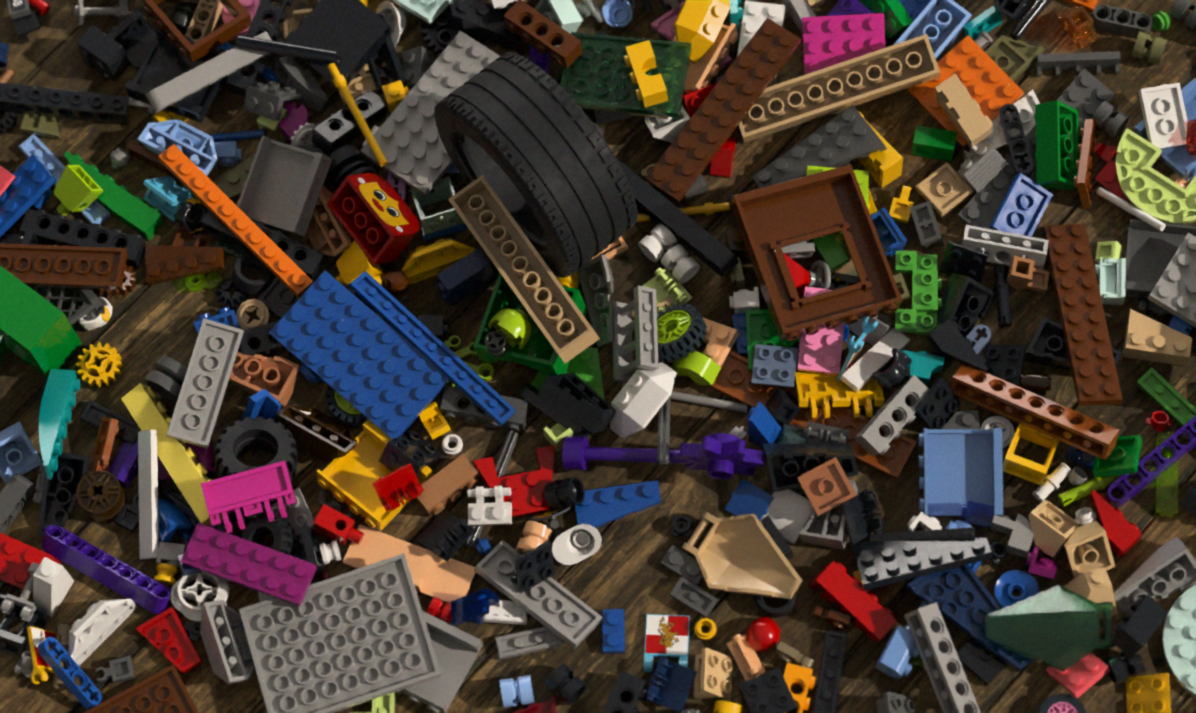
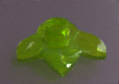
M213 271L186 277L185 284L188 290L199 292L203 288L213 289L217 287L222 278ZM194 279H199L197 283H192Z

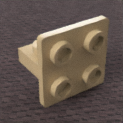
M703 648L702 654L695 656V671H697L694 679V698L718 697L724 700L731 699L732 657L709 648Z

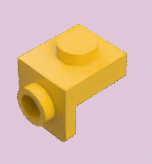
M436 402L429 404L419 415L424 428L432 440L451 430Z

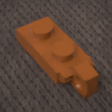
M107 417L101 419L92 458H95L92 472L98 470L109 471V459L114 450L113 442L119 429V420Z

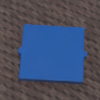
M742 479L736 491L732 492L733 496L725 509L735 516L755 514L759 521H761L763 516L767 514V509L774 497Z

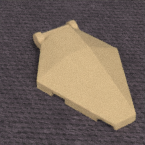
M706 511L703 512L700 523L688 542L683 544L682 548L696 557L709 589L792 599L802 579L755 514L716 518ZM712 523L713 526L699 549L695 548L708 524Z

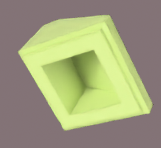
M1118 241L1098 242L1095 262L1099 263L1100 257H1102V263H1104V259L1108 258L1121 259L1122 245Z

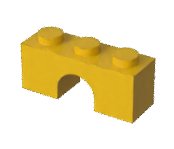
M647 40L627 46V55L624 56L626 67H631L632 72L629 74L632 84H637L638 89H635L638 101H642L645 108L668 101L667 89L661 73L653 76L645 74L648 70L657 67L650 41Z

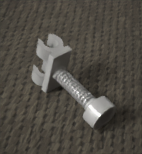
M31 563L28 569L30 577L19 598L10 594L6 595V599L1 605L3 613L10 615L14 605L23 607L20 613L22 620L29 622L32 619L37 608L34 603L27 600L33 590V575L40 564Z

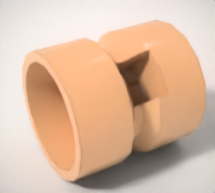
M527 521L522 532L524 537L519 539L516 551L523 555L549 541L552 530L539 522Z

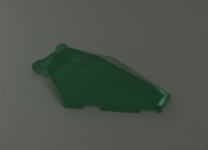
M1059 584L984 617L985 639L999 643L1002 647L1033 660L1035 658L1048 663V666L1065 672L1097 648L1116 647L1110 641L1113 638L1111 615L1113 603H1095ZM1098 612L1103 613L1104 639H1099Z

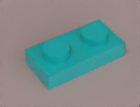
M995 5L963 26L965 37L969 35L975 40L981 31L988 33L1003 22L1001 13L996 11Z

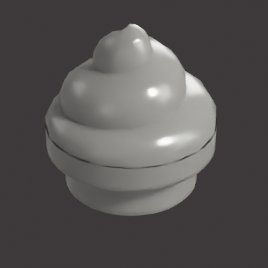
M118 147L115 151L113 150L110 154L112 168L118 169L128 165L130 162L129 158L131 157L130 154Z

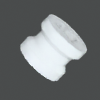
M333 540L330 544H319L325 565L329 564L332 560H342L337 540Z

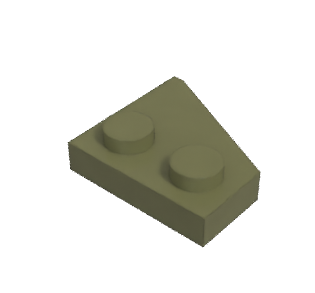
M24 114L20 128L21 132L60 139L55 117Z

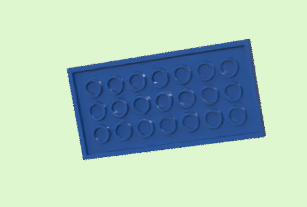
M324 271L269 332L273 338L391 439L401 436L450 381L415 346L327 271Z

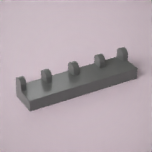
M1120 51L1038 54L1036 74L1037 77H1041L1043 70H1055V76H1060V70L1075 69V74L1079 75L1080 69H1096V75H1100L1101 68H1114V73L1119 74Z

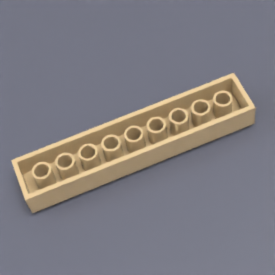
M925 34L767 87L739 123L744 143L847 109L852 104L856 106L940 78V71L929 38Z
M483 175L448 199L564 363H567L600 339Z

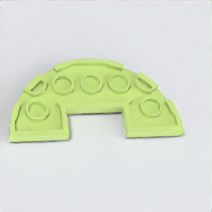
M1127 128L1121 137L1116 155L1117 178L1127 199L1132 205L1159 221L1172 224L1196 222V175L1187 188L1184 189L1151 168L1162 153V150Z

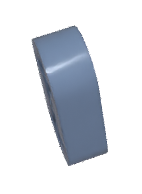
M980 324L975 326L967 335V338L974 345L972 349L976 354L980 353L988 344L991 331L988 326ZM985 332V338L981 337L976 341L978 333Z

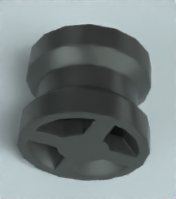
M492 331L485 337V345L490 355L502 357L507 353L509 346L502 332Z

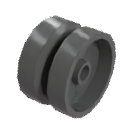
M161 355L154 364L157 371L150 370L144 381L157 394L176 404L187 368L166 355Z

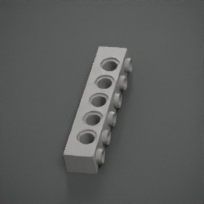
M937 603L905 614L904 616L943 713H981Z

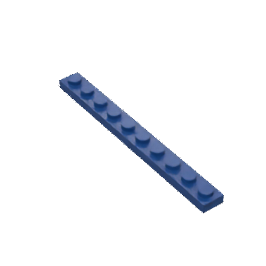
M366 271L350 283V288L428 358L500 427L515 414L516 410Z

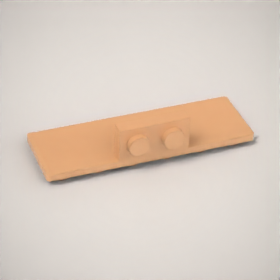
M363 525L358 526L357 530L363 532L364 536L359 545L351 541L343 559L345 565L359 569L404 553L417 592L433 598L438 597L443 602L451 603L459 608L462 607L476 574L474 571L475 567L452 558L446 562L428 549Z

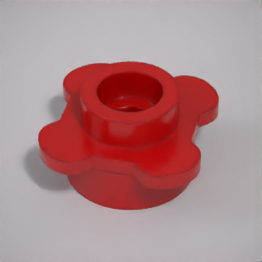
M1155 411L1151 418L1146 419V424L1152 426L1156 432L1162 433L1166 427L1171 426L1172 421L1165 412Z

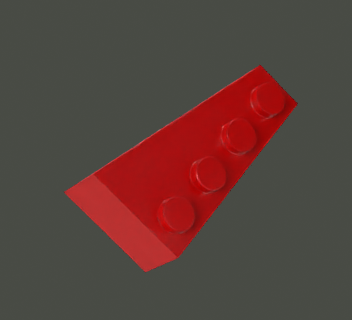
M832 561L822 568L808 586L813 590L817 587L821 591V597L824 600L833 604L836 603L839 612L850 615L855 619L853 624L875 643L880 641L898 622L894 618V613L886 607L883 608L878 603L879 600L874 594L864 591L862 583L855 577L851 578L846 573L847 569L841 563Z

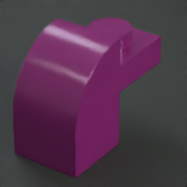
M286 100L283 102L282 108L287 110L288 116L278 126L284 137L292 143L290 138L295 135L294 131L299 129V125L304 126L306 122L310 124V119L304 105L298 108L293 100Z

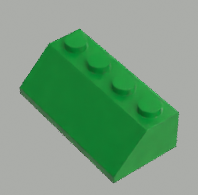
M1058 100L1035 105L1036 112L1034 114L1036 122V132L1034 135L1036 141L1035 160L1037 167L1035 178L1037 184L1046 189L1078 190V188L1074 187V176L1078 175L1076 160L1079 159L1078 110Z

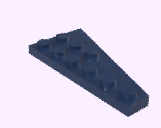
M969 565L921 576L906 585L905 588L928 605L937 603L941 615L1016 671H1020L1037 658Z

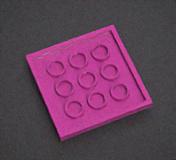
M884 13L802 17L804 75L886 48Z

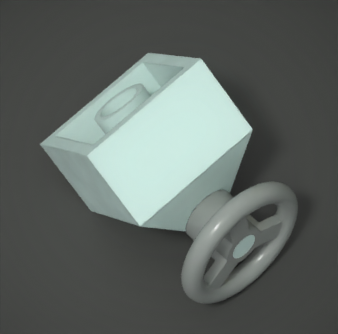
M540 0L535 8L536 11L571 35L575 34L583 18L585 19L591 14L598 23L603 22V17L594 0H583V3L580 2L577 5L573 0Z

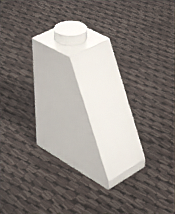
M44 557L33 575V603L35 606L46 609V615L53 617L74 582L62 565Z

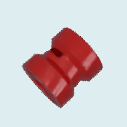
M434 597L427 609V613L449 623L454 614L455 605L443 603L442 599Z

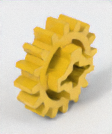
M98 342L97 347L90 344V350L83 349L84 356L78 355L81 362L76 363L79 369L77 372L80 377L82 376L83 382H88L91 387L95 383L98 388H101L102 383L109 386V380L116 381L115 374L121 375V371L118 368L123 367L120 361L122 358L119 353L117 354L116 348H111L108 343L104 347L100 342Z

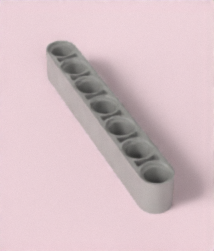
M267 31L253 37L272 41ZM236 46L149 91L145 95L156 113L270 53Z

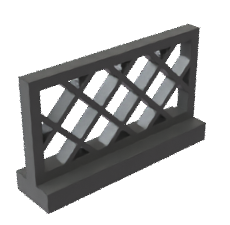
M29 286L31 289H35L34 291L38 294L40 289H48L47 296L42 297L49 302H58L57 308L65 315H68L67 319L71 325L94 308L99 311L104 307L95 293L89 288ZM53 289H62L60 297H52ZM67 289H75L73 297H65ZM63 302H72L70 310H62ZM77 302H85L87 304L82 309L75 310Z

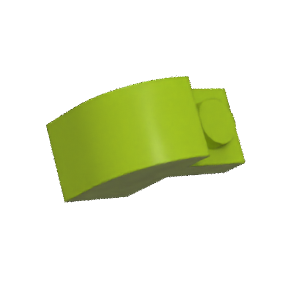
M694 351L693 353L688 352L686 358L681 356L679 361L674 359L671 369L677 373L676 376H688L698 385H713L721 367L706 355Z

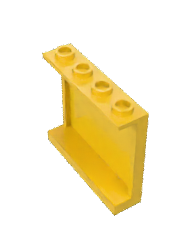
M368 419L363 424V431L355 438L358 442L357 446L347 455L334 459L323 471L318 469L316 471L317 482L323 489L328 488L333 492V496L339 502L344 501L349 505V509L355 515L360 514L365 518V522L371 528L376 527L381 531L409 502L403 496L401 498L404 505L397 499L400 507L386 512L372 483L392 473V471L379 462L387 443L392 439ZM428 466L422 469L418 477L421 485L432 477V469Z

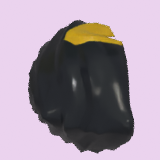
M190 198L179 206L174 219L181 226L182 230L194 233L202 230V220L208 210L199 199Z

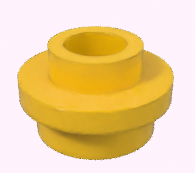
M703 618L695 624V634L702 640H709L716 634V625L711 619ZM708 627L710 630L707 633H703L701 629Z

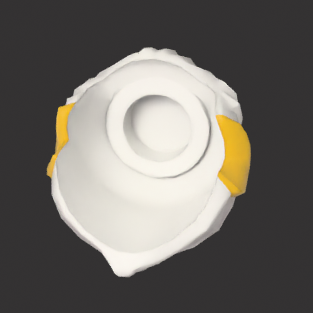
M98 297L104 305L103 308L99 311L94 308L78 320L88 331L102 327L110 320L112 306L105 297ZM83 302L82 306L78 307V310L82 309L87 304Z

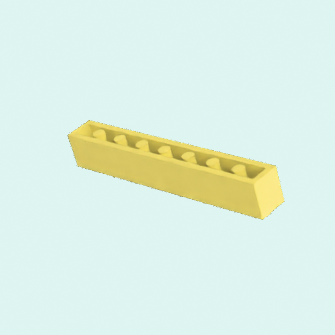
M139 383L121 398L141 431L157 430V455L201 524L213 528L214 526L211 524L201 483L211 481L212 479H208L206 468L197 462V454L192 448H188L186 442L166 437L172 418L168 417L165 413L167 408L164 404L156 399L158 395L151 386L146 387ZM219 514L220 520H223L222 514Z

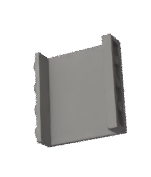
M423 611L442 676L396 691L395 693L401 694L403 692L409 695L408 699L417 704L423 702L428 705L427 708L435 713L440 711L446 713L483 644L480 639Z

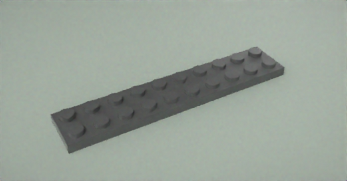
M1083 69L1057 100L1078 110L1080 137L1081 127H1084L1085 119H1091L1100 104L1105 100L1109 103L1116 94L1087 70ZM1035 125L1025 137L1033 162V172L1028 178L1037 183L1035 173L1037 172L1035 160L1036 141L1034 137L1036 132ZM1017 146L1013 151L1020 154L1025 149L1022 146ZM1010 155L1005 159L1008 165L984 188L977 192L957 215V218L966 225L991 229L989 226L1016 176ZM1024 159L1020 160V161H1021V167H1020V168H1022L1023 171H1024V170H1027V167H1025L1024 162H1023Z

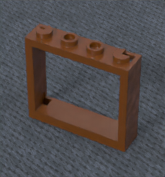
M143 0V9L146 11L147 16L155 20L157 28L166 33L172 45L176 44L180 54L187 57L191 63L251 26L250 14L238 0H219L232 14L234 19L191 45L157 6L165 0Z

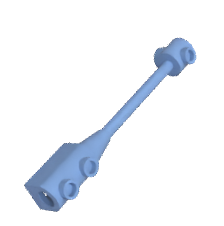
M957 520L955 522L950 521L945 529L968 528L972 526ZM922 600L919 608L927 606L928 604ZM908 624L905 628L898 625L893 631L875 666L876 669L893 678L899 679L902 675L907 676L913 666L909 663L911 657L916 658L919 654Z

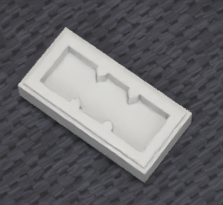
M484 599L483 622L526 625L527 612L513 601Z

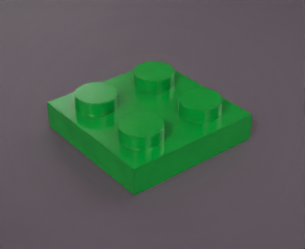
M1141 436L1118 437L1116 446L1106 460L1095 456L1092 471L1094 476L1105 477L1137 473L1142 445Z

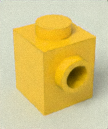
M401 80L382 86L390 114L409 93L408 87H403Z

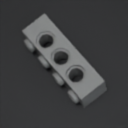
M965 225L961 246L987 254L986 262L1009 266L1011 259L1015 255L1035 260L1034 268L1043 270L1049 240Z
M915 375L910 376L902 386L896 389L854 439L871 456L883 455L890 448L889 443L891 440L897 439L903 433V426L915 419L917 416L915 414V407L929 389ZM906 397L909 398L911 402L910 407L905 402ZM893 412H894V413L897 415V417H898L897 422L894 421L893 418H892V413H893ZM879 428L884 430V437L879 434Z

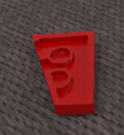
M173 606L135 628L182 673L185 674L203 663Z

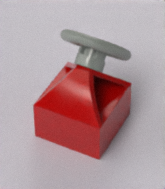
M784 254L800 299L804 294L805 287L830 288L831 272L825 261L818 260L814 262L809 271H807ZM823 270H824V274H825V281H824V283H823V277H822V275H823Z

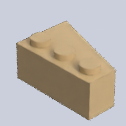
M1130 309L1122 357L1187 366L1190 358L1192 337Z

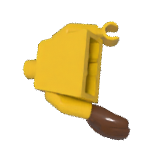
M355 240L343 251V254L336 261L340 274L335 279L343 286L352 283L366 271L384 289L390 292L402 294L409 288V280L402 270L383 274L380 265H373Z

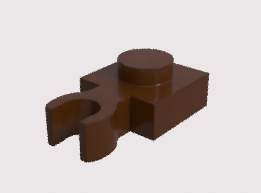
M815 606L814 618L827 621L834 629L843 630L844 628L848 630L851 622L850 615Z

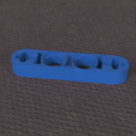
M48 637L38 644L39 654L85 708L91 709L101 703L102 695L99 689L55 638ZM60 660L65 662L66 670L61 667ZM74 676L80 680V686L75 684Z

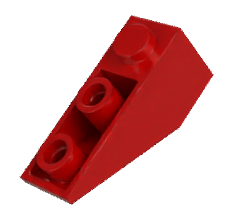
M1093 490L1089 499L1093 511L1096 513L1097 522L1106 531L1110 548L1121 558L1139 541L1142 534L1139 533L1140 530L1134 523H1129L1124 518L1123 513L1118 508H1113L1108 503V499L1102 493H1097Z

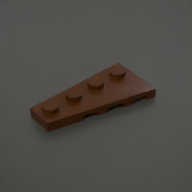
M145 245L146 283L154 285L224 269V250L220 247Z

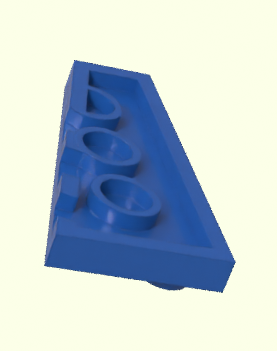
M658 481L585 490L583 502L575 505L577 525L589 524L599 528L604 526L605 523L613 520L617 521L631 513H637L661 504Z

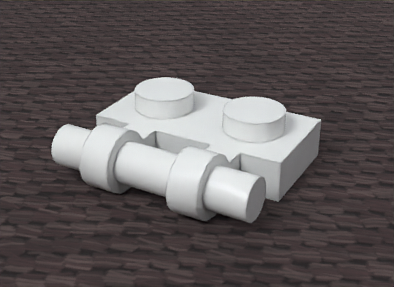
M479 486L476 489H468V497H476V503L468 504V525H512V503L504 502V496H511V488H503V486L484 488ZM495 496V503H485V497Z

